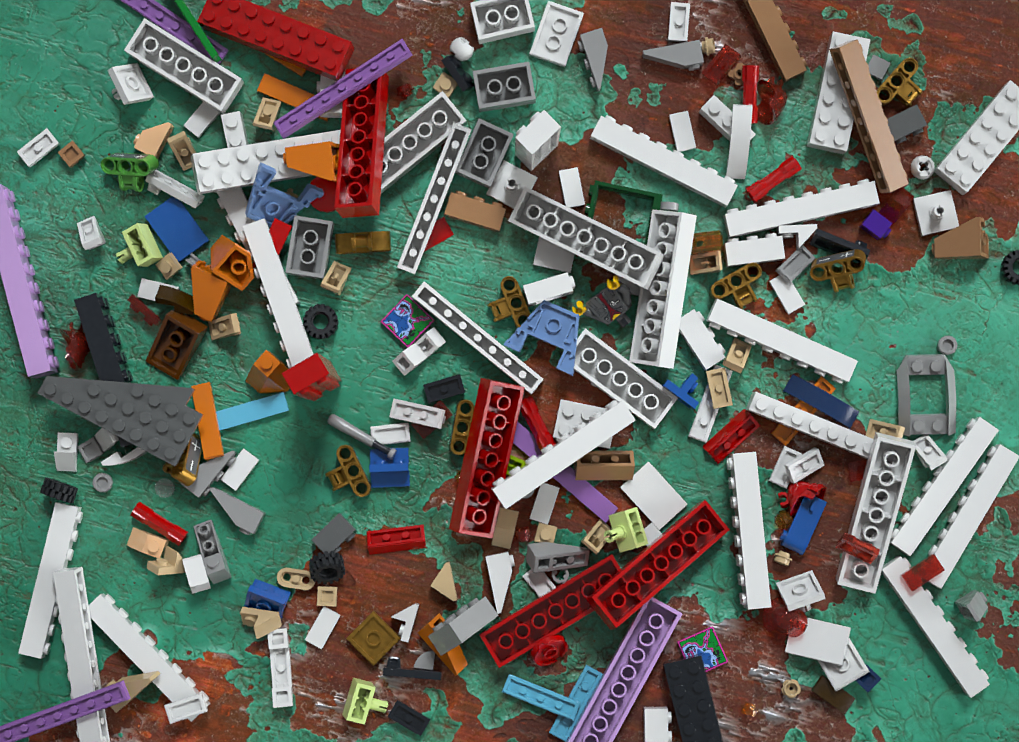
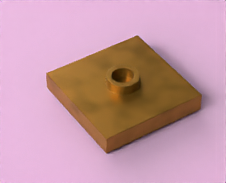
M373 611L346 639L374 666L401 637Z

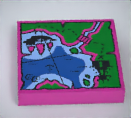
M406 294L380 322L406 347H410L435 320Z
M713 626L677 641L684 657L702 653L706 672L728 662Z

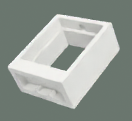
M568 272L523 285L528 307L540 304L543 300L550 301L573 293V289H575L573 276H569Z

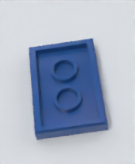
M173 196L144 216L179 263L209 242V239L181 200Z

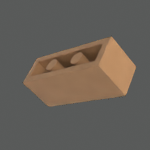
M461 191L450 193L444 213L446 217L500 232L506 209L503 208L502 204L497 202L488 204L485 203V199L474 196V199L466 197L467 194Z
M590 451L574 462L575 480H633L635 469L633 451Z

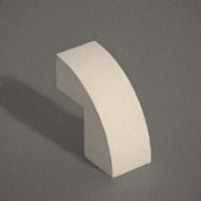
M433 327L413 345L401 352L392 362L405 376L431 356L446 341Z

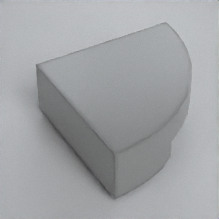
M430 650L421 654L417 658L414 668L433 670L435 652Z

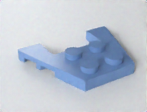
M260 162L245 211L246 217L255 221L266 219L269 227H271L275 218L289 223L294 219V216H297L300 210L304 207L308 208L317 197L321 198L324 195L323 189L308 183L300 196L295 198L268 186L277 172L275 168Z
M543 300L529 315L528 319L517 328L516 332L505 341L504 346L520 353L528 335L564 350L556 369L573 376L580 316Z

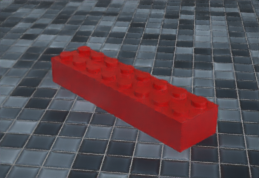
M207 0L197 21L202 29L334 81L342 78L355 49L349 40L246 0Z
M346 69L345 75L355 69ZM387 73L343 100L335 209L342 218L379 215L389 85Z
M319 353L313 354L282 373L294 395L313 401L322 397V392L325 390L332 391L339 387V382L342 381L331 361Z
M480 379L449 525L450 530L461 534L493 538L500 501L491 490L494 487L492 483L501 477L506 478L525 387L491 379Z
M706 500L697 503L586 599L610 630L617 628L730 529Z
M609 554L564 583H561L480 632L481 639L498 667L504 666L532 649L542 639L557 634L595 611L586 599L621 569L614 556Z

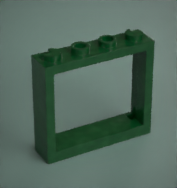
M595 180L594 185H590L588 196H592L590 204L586 203L584 213L591 219L594 216L599 190L653 201L644 245L647 246L652 210H660L663 194Z

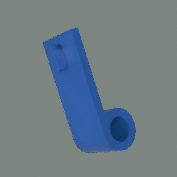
M803 497L791 526L787 531L783 530L780 535L781 545L803 555L827 502L817 497L813 499Z

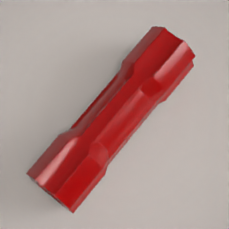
M742 65L743 105L753 106L752 123H758L757 84L759 81V66Z
M791 156L762 180L756 181L745 190L751 200L756 203L766 196L771 189L785 179L794 176L802 168L796 158Z
M529 396L523 399L520 411L526 419L540 451L549 444L554 446L556 443L549 433L533 397Z
M138 502L131 512L130 516L148 525L178 546L183 543L189 533L141 502Z

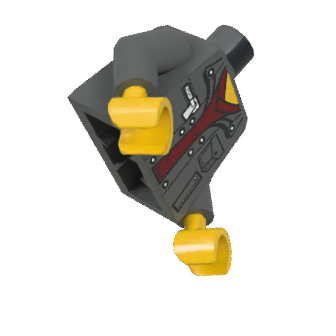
M615 275L613 276V281L607 279V287L585 303L586 306L583 307V303L577 301L576 305L578 308L572 307V311L579 316L585 315L606 325H609L616 319L623 328L631 322L625 313L632 306L630 288L619 281V277Z

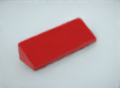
M743 409L705 443L703 448L719 464L760 425L750 412Z
M424 524L366 531L370 555L426 548Z

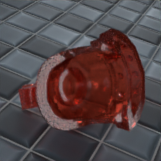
M774 76L770 77L768 81L760 80L757 84V91L761 99L760 104L757 105L758 121L764 125L774 124L787 103V94L781 88L784 81L780 79L776 85L774 83Z
M71 322L69 330L59 329L68 344L65 350L67 352L65 359L68 361V366L75 371H79L90 349L85 333H83L82 324L80 329L76 330L73 328V322Z
M782 597L772 599L771 607L764 608L762 621L769 633L775 630L790 637H798L805 632L808 626L806 614L800 609L788 611Z

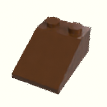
M174 309L166 314L145 361L179 380L200 345L208 326L187 314L174 312Z

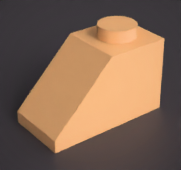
M167 122L143 130L141 134L135 137L134 148L143 154L154 155L158 159L174 126Z
M133 527L127 546L156 558H164L165 549L170 540Z

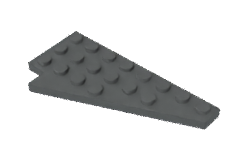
M46 376L38 391V394L173 466H176L203 417V414L187 406L195 389L187 387Z

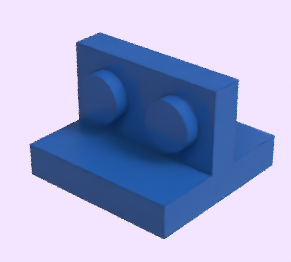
M693 373L686 378L680 388L670 380H666L662 386L678 397L677 400L689 409L693 410L699 404L698 401L687 394V392L692 393L698 385L696 382L698 377Z
M394 448L397 452L392 460L388 459L387 455L381 451L370 449L369 472H371V488L410 486L409 448Z
M255 579L248 589L244 607L279 612L282 619L283 611L291 592Z

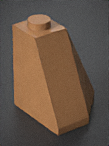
M975 217L935 238L934 244H932V254L937 259H989V239L985 230L982 229V227H985L984 219Z

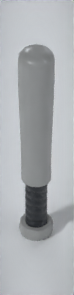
M335 414L329 416L327 420L329 425L367 446L381 451L390 460L396 455V449H390L382 445L372 436Z

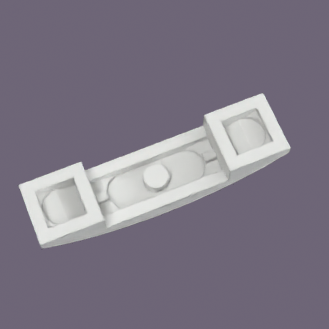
M733 104L726 176L732 179H745L751 135L752 105Z
M137 447L124 457L121 452H116L103 460L101 464L103 466L124 464L141 457L147 451Z
M287 628L276 629L268 633L273 708L293 706Z

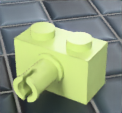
M137 223L122 231L128 248L116 253L117 257L121 256L118 259L120 263L123 264L134 257L137 266L148 267L163 258L148 224Z
M637 507L608 516L612 529L604 532V537L610 536L605 538V541L611 543L616 540L619 552L648 544Z
M353 678L342 715L348 721L365 725L369 709L385 713L388 701L373 698L376 687L372 682Z

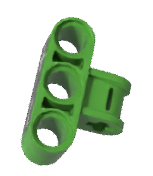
M113 153L102 159L100 166L106 174L118 175L119 187L122 191L131 189L141 192L144 188V176L157 170L159 162L154 155Z

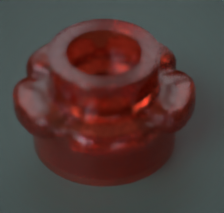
M410 83L396 88L397 96H401L402 99L413 95L412 91L415 88H412Z
M529 526L520 527L514 531L516 535L514 539H519V542H525L530 540V536L533 533L530 531Z

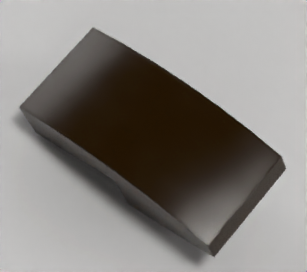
M160 285L155 296V303L174 306V312L194 314L193 296L181 290Z
M822 674L811 689L813 693L843 714H846L855 700L852 695L842 688L835 691L829 679Z

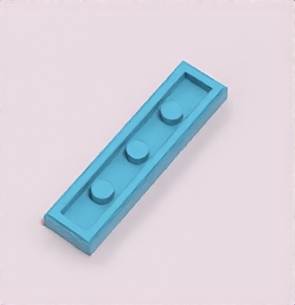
M282 392L216 411L219 430H225L287 412L289 408L285 394Z
M587 664L585 665L568 696L573 700L581 702L574 721L558 715L549 731L550 734L565 742L567 741L603 673Z
M512 674L508 675L502 690L503 693L574 721L581 702Z

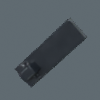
M818 228L809 244L832 254L859 249L865 253L867 259L870 253V249H867V243L859 240L852 243ZM859 259L852 260L855 263L861 262Z
M389 656L387 666L383 668V676L441 680L442 671L401 667L400 657Z

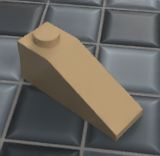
M154 671L119 679L117 682L124 680L131 699L113 705L111 708L117 713L157 678L160 672ZM112 680V681H111L109 684H107L106 686L115 684V683H117V682H115V680Z

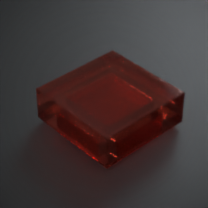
M867 460L847 463L850 482L862 480Z

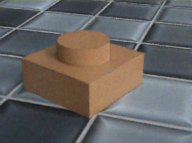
M73 140L58 152L70 168L85 157V154Z

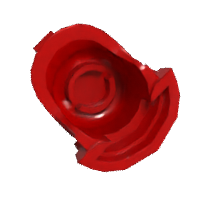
M803 481L792 483L787 493H778L779 499H787L785 502H781L780 506L781 508L789 506L790 516L796 514L803 497L809 499L817 497L823 500L827 487L823 484H811Z

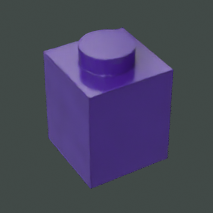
M872 210L859 227L876 240H879L881 237L884 239L891 231L889 227L892 223L877 211Z

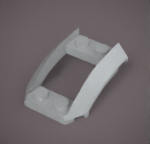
M944 354L905 355L900 367L896 370L898 425L905 427L903 435L947 434L949 436L956 433L955 374L950 362ZM945 374L946 414H910L909 375Z

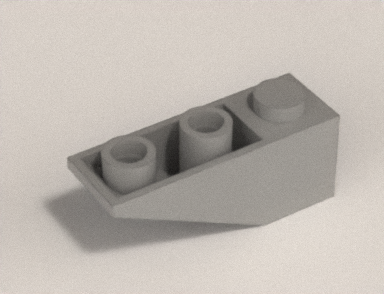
M602 28L581 34L580 41H577L580 52L584 51L586 59H583L586 70L590 69L592 77H589L592 88L596 87L597 92L601 89L608 48Z
M230 451L224 454V456L214 458L199 465L194 483L190 486H183L198 498L206 497L210 493L212 483L214 481L218 482L224 475V468L226 466L230 467L234 462L237 452Z
M208 520L193 526L209 579L213 584L232 578L213 521Z

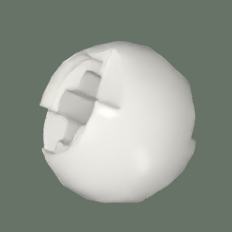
M459 37L452 41L450 51L455 54L454 56L458 60L466 61L472 57L474 47H471L469 45L470 42L465 38Z
M921 155L913 159L911 172L914 177L924 180L931 177L934 173L935 165L931 158ZM925 164V170L920 171V165Z

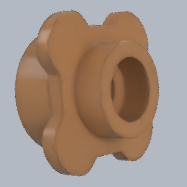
M737 63L736 67L728 72V76L738 86L743 83V63Z

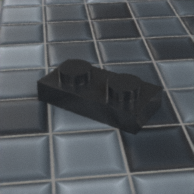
M454 55L446 56L441 60L463 92L475 87L472 83L471 75L463 70L461 61L454 57Z
M460 374L423 385L428 403L465 393Z
M398 699L387 716L419 736L422 735L431 720Z

